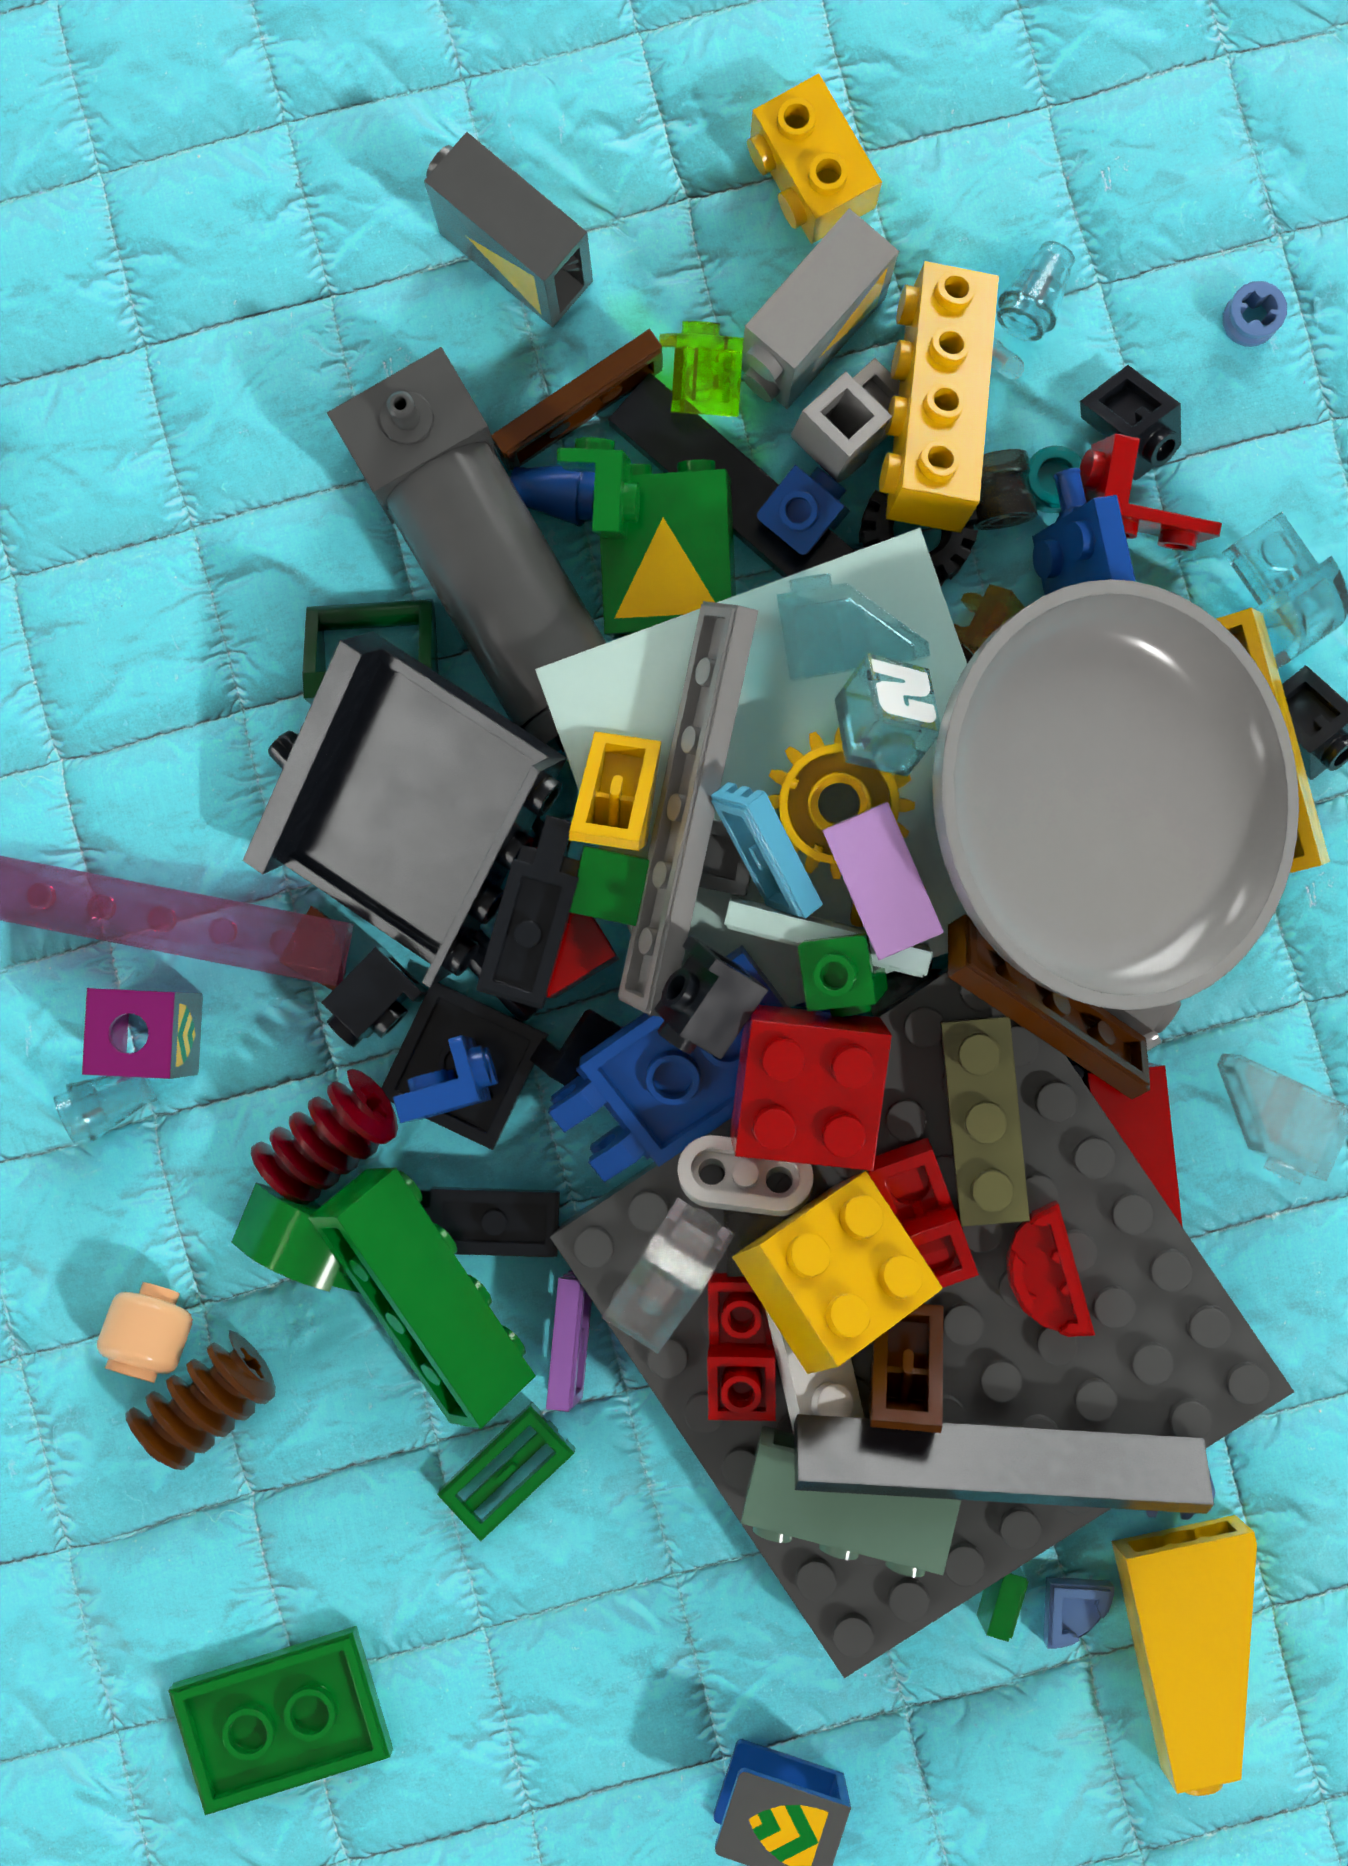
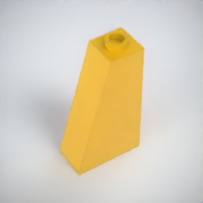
M1236 1515L1111 1541L1160 1767L1177 1794L1185 1792L1193 1796L1210 1795L1221 1790L1223 1784L1240 1781L1242 1778L1257 1542L1254 1531Z

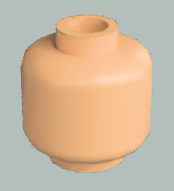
M143 1282L139 1293L121 1292L115 1295L97 1340L99 1353L103 1357L108 1358L105 1369L151 1383H155L157 1374H169L176 1369L193 1321L191 1314L187 1310L176 1305L180 1293Z

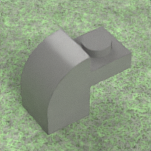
M876 358L853 378L845 371L801 412L791 433V438L837 483L845 480L866 462L870 453L889 436L885 435V428L892 418L888 413V408L894 395L898 396L900 382L891 379V373Z

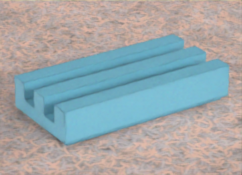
M727 782L710 795L715 810L766 906L804 919L820 908L823 903L766 792L756 790L753 793L750 787L742 786L738 789L735 783Z

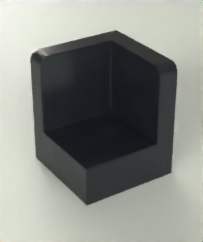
M588 1009L583 1013L562 1048L543 1038L530 1060L549 1077L565 1086L577 1076H580L576 1071L580 1063V1057L623 1027Z

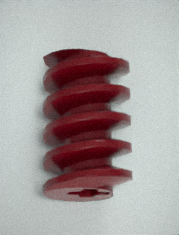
M356 1069L347 1070L348 1081L353 1089L352 1091L338 1081L328 1085L327 1094L332 1105L319 1096L312 1098L308 1101V1110L311 1118L302 1112H295L289 1117L291 1132L283 1127H277L270 1132L269 1139L271 1145L261 1141L251 1147L250 1154L258 1172L284 1198L296 1204H310L319 1198L322 1189L327 1190L338 1183L341 1174L346 1175L356 1169L360 1159L365 1160L375 1154L379 1144H386L396 1137L398 1123L391 1102L383 1089L362 1071Z

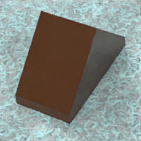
M922 1304L873 1341L868 1400L871 1427L941 1433L943 1422L944 1306Z

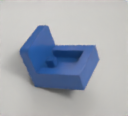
M795 465L760 508L757 518L799 554L807 555L830 527L835 531L850 512L839 501L847 490L818 466L809 476Z

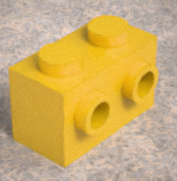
M819 73L752 110L750 138L747 139V148L752 161L762 175L770 172L781 191L778 193V202L786 220L794 229L801 226L811 244L823 238L849 208L859 217L876 208L882 181Z

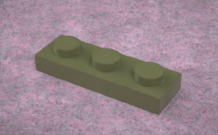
M1007 1016L941 1021L940 1029L958 1215L961 1227L1030 1221L1010 1018Z

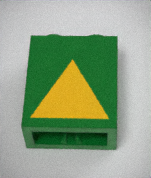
M681 461L677 463V472L652 474L651 465L631 464L630 482H638L640 485V513L638 522L628 523L627 539L600 538L604 634L612 638H621L701 608L703 601L717 603L736 596L731 478L726 469L715 470V461Z

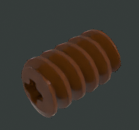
M229 1330V1338L234 1349L230 1353L215 1342L207 1347L208 1355L213 1364L210 1369L196 1359H192L186 1364L187 1371L193 1381L190 1385L176 1375H172L166 1380L167 1388L173 1399L168 1401L155 1391L146 1396V1404L152 1414L150 1417L135 1407L125 1413L126 1421L133 1435L153 1459L173 1469L184 1470L194 1462L195 1453H205L214 1446L215 1436L225 1437L234 1430L235 1419L247 1420L255 1413L256 1403L266 1404L275 1397L276 1387L265 1360L237 1332Z

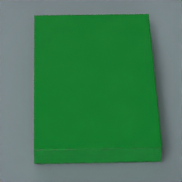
M357 1626L175 1682L168 1690L205 1815L390 1758L393 1751L392 1742Z

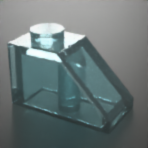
M817 574L792 579L789 581L791 592L777 594L790 681L873 668L871 659L890 664H899L930 657L927 640L850 584L832 585L831 574Z

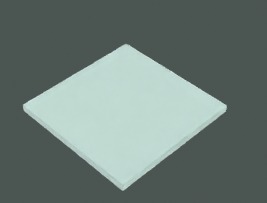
M921 528L717 602L759 610L720 788L727 782L735 783L738 789L742 786L750 787L753 793L756 790L765 791L767 796L780 794L782 785L769 777L771 769L789 772L793 764L789 761L785 750L791 746L805 755L811 751L809 734L815 731L821 737L824 745L834 744V736L839 727L846 729L849 745L857 746L860 739L866 733L874 735L873 746L870 752L877 757L881 753L893 749L897 755L888 769L892 775L909 773L911 777L910 782L898 788L899 798H906L915 802L914 810L899 812L897 822L910 831L907 838H904L944 931L940 935L921 942V944L929 945L933 952L932 958L948 953V924L964 914L968 915L953 888L943 861L936 833L932 783L935 748L940 724L949 697L967 662ZM700 609L535 669L579 791L594 731L661 741L647 845L639 851L599 845L601 849L643 858L648 857ZM871 659L927 673L930 685L929 694L922 697L903 695L906 706H909L908 699L934 705L936 719L933 722L927 723L886 712L879 703L876 683L881 681L905 683V680L874 672ZM844 783L829 785L822 791L818 800L821 814L827 820L836 823L853 817L859 806L856 791ZM774 808L776 814L780 818L779 809ZM715 810L714 819L721 821L717 811ZM799 850L797 854L805 868L807 855ZM820 861L818 867L811 874L807 872L823 903L810 916L854 926L850 921L852 898L842 875L840 879H833L830 864ZM750 878L748 893L745 897L699 887L688 937L689 935L695 937L724 956H727L743 945L789 1007L806 1002L798 946L727 929V925H724L729 901L732 896L765 904L753 879ZM627 925L631 934L633 926ZM686 949L682 967L691 955ZM885 969V972L887 974L893 972V970Z

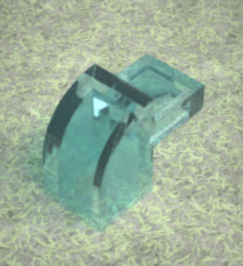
M1280 512L1222 552L1259 604L1254 609L1263 613L1278 669L1334 632L1344 623L1348 614V591L1341 570L1332 556L1318 564L1283 512Z

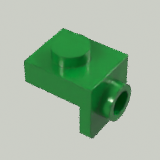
M576 438L575 448H557V463L566 471L595 472L592 531L600 538L627 539L628 523H637L640 513V485L638 482H630V458L623 450H614L615 441L605 438Z
M866 934L805 940L798 946L807 1011L830 1009L831 1016L836 1017L863 1014L871 1011V1005L876 1004L888 989L885 968L873 966L870 943Z

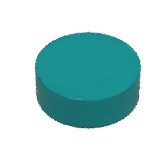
M1048 446L1037 451L1030 458L1021 475V490L1027 502L1041 512H1061L1053 475L1062 470L1080 468L1081 457L1073 450L1063 446Z

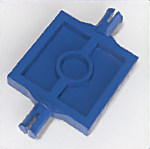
M1080 468L1062 470L1053 475L1061 512L1055 523L1032 536L1034 543L1033 565L1037 575L1042 580L1045 595L1061 588L1087 581L1112 579L1136 582L1117 495L1093 498L1086 503Z

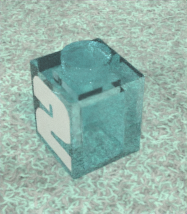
M867 653L835 698L845 762L908 777L936 741L941 723L929 668Z

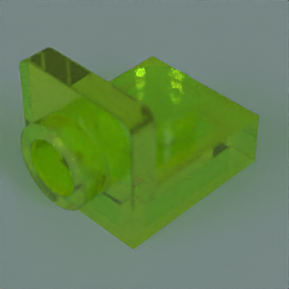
M682 321L681 333L660 334L659 343L662 347L675 349L671 413L739 416L744 338L719 336L720 323Z

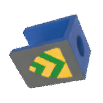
M744 1739L738 1740L714 1809V1821L721 1824L715 1842L716 1854L748 1866H833L851 1810L844 1773Z

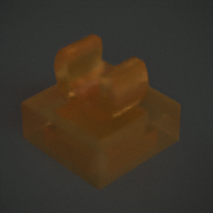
M989 584L983 597L977 593L963 594L961 602L969 611L974 612L975 615L967 627L954 624L960 643L968 647L974 654L996 629L1025 607L1012 590Z

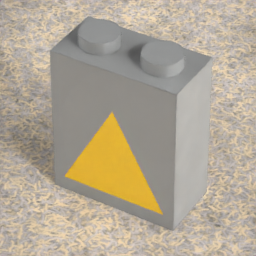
M850 208L745 325L741 370L745 372L743 379L748 387L766 402H771L775 398L788 409L886 298L899 250Z

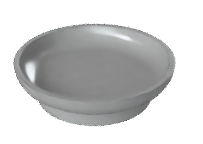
M1110 579L1087 581L1067 586L1042 596L1010 617L996 629L974 653L949 697L937 738L932 778L933 811L937 838L953 888L966 913L985 940L1005 961L1036 984L1061 996L1097 1007L1138 1010L1169 1005L1197 994L1230 972L1248 954L1274 915L1291 870L1298 831V779L1289 732L1278 702L1267 680L1242 644L1218 620L1201 607L1180 595L1140 582Z

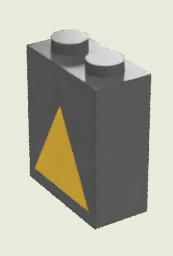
M466 132L454 147L447 145L434 156L427 169V178L424 180L439 232L551 327H554L593 282L587 231Z

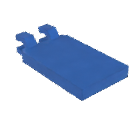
M743 945L726 956L742 966L768 989L759 1003L760 1005L789 1008ZM643 1013L580 1057L579 1066L576 1068L580 1076H577L551 1096L550 1101L554 1105L549 1107L548 1113L565 1133L597 1112L603 1105L606 1107L619 1125L591 1144L590 1150L593 1155L589 1157L588 1162L604 1182L636 1163L643 1155L647 1160L652 1158L657 1166L660 1167L682 1152L689 1143L707 1135L732 1118L743 1028L722 1059L698 1046L690 1055L681 1051L658 1034L657 1030L664 1021L662 1017Z

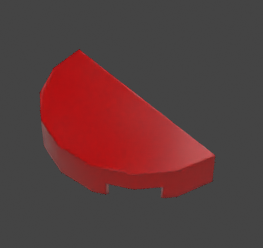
M1055 1200L1032 1211L1029 1214L1030 1221H1023L1015 1230L1006 1255L1008 1283L1022 1310L1041 1326L1058 1331L1061 1335L1067 1337L1094 1336V1328L1060 1206Z

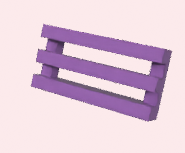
M572 1270L568 1271V1274L565 1273L563 1277L558 1278L546 1409L569 1412L583 1398L592 1306L591 1298Z

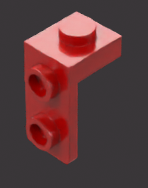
M1113 434L1092 444L1091 449L1085 453L1080 464V475L1086 503L1093 498L1117 495L1126 539L1136 538L1137 532L1159 536L1157 545L1160 547L1180 551L1196 550L1197 543L1220 537L1222 527L1220 522L1129 504L1140 442L1139 438Z

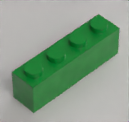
M397 1168L366 1169L308 1218L449 1423L482 1429L536 1377L523 1358L526 1354L525 1347L513 1331L501 1325L489 1307L492 1299L487 1289L475 1277L466 1273L455 1256L457 1246L454 1240L444 1228L432 1222L420 1204L422 1194L416 1183L407 1174L398 1171Z

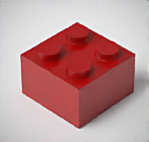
M759 1004L744 1025L730 1129L734 1155L736 1157L873 1171L892 1034L882 1019L861 1015L836 1017L831 1016L830 1012L807 1011L806 1009Z

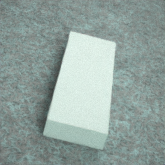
M732 896L729 901L724 921L727 929L794 946H799L803 941L854 934L867 935L866 930L814 916H808L804 919L766 906V904ZM869 939L873 966L921 978L923 975L927 976L933 954L929 945L919 943L878 960Z

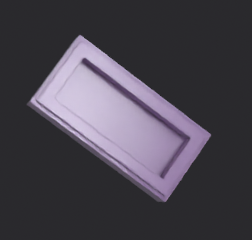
M888 802L822 830L878 960L944 933Z

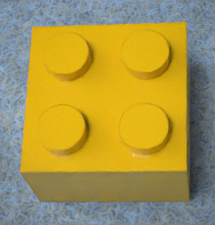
M866 1171L835 1184L732 1256L807 1374L841 1366L943 1289Z

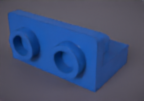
M463 1035L448 1039L458 1078L456 1079L454 1070L446 1071V1069L408 1079L410 1092L393 1097L400 1123L419 1121L492 1100L488 1086L498 1084V1079L489 1048H482L481 1045L477 1046L474 1038Z

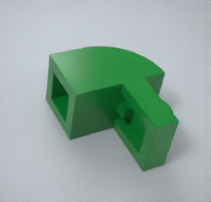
M255 1183L231 1243L255 1262L294 1281L328 1292L334 1286L360 1293L308 1218L321 1205L315 1201L308 1205L296 1204L284 1198L272 1187Z

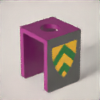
M87 988L82 1075L163 1079L198 1075L203 1004L202 993ZM129 1014L141 1017L148 1027L146 1044L134 1053H127Z

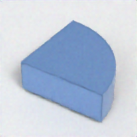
M1046 1577L1044 1643L1048 1649L1063 1648L1080 1641L1079 1638L1089 1632L1099 1622L1101 1617L1104 1618L1107 1615L1112 1604L1115 1588L1110 1580Z

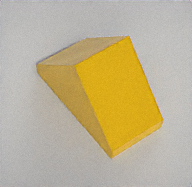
M594 731L569 830V840L637 851L647 845L661 741Z

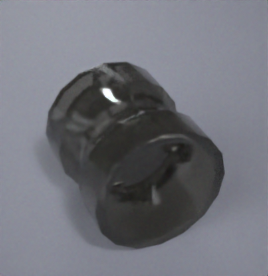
M1007 449L984 454L980 502L976 507L978 520L974 524L976 529L995 530L1026 523L1037 517L1035 496L1027 491L1025 480L1031 471L1027 451Z

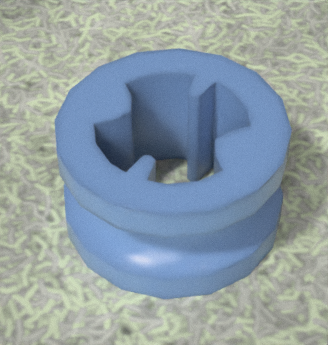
M1253 281L1243 285L1227 303L1223 312V327L1226 334L1235 343L1244 347H1256L1266 343L1283 325L1287 316V302L1283 293L1275 285L1266 281ZM1261 305L1266 310L1267 315L1261 322L1256 319L1247 323L1242 316L1248 306L1254 309Z

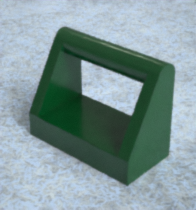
M434 600L307 607L302 671L304 699L312 705L326 673L324 631L419 625L418 661L439 674Z

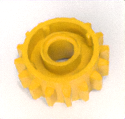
M838 727L834 736V744L824 745L821 737L815 731L809 734L811 751L805 755L791 746L785 750L789 761L793 764L789 772L778 769H771L769 777L782 785L780 794H772L768 798L773 808L779 809V819L796 853L800 850L807 855L805 870L810 874L818 867L821 861L830 864L833 879H840L841 877L840 870L822 831L837 823L827 820L821 814L818 807L820 794L829 785L844 783L856 791L859 806L855 815L888 802L897 822L899 812H908L915 809V802L906 798H899L898 788L905 786L911 781L910 774L897 773L892 775L888 767L897 755L893 749L881 753L878 757L870 752L873 746L874 735L866 733L860 739L857 746L849 745L846 729ZM897 822L903 838H907L910 831Z

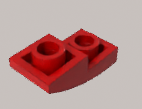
M709 1273L708 1420L776 1421V1352L774 1351L766 1309L742 1273Z

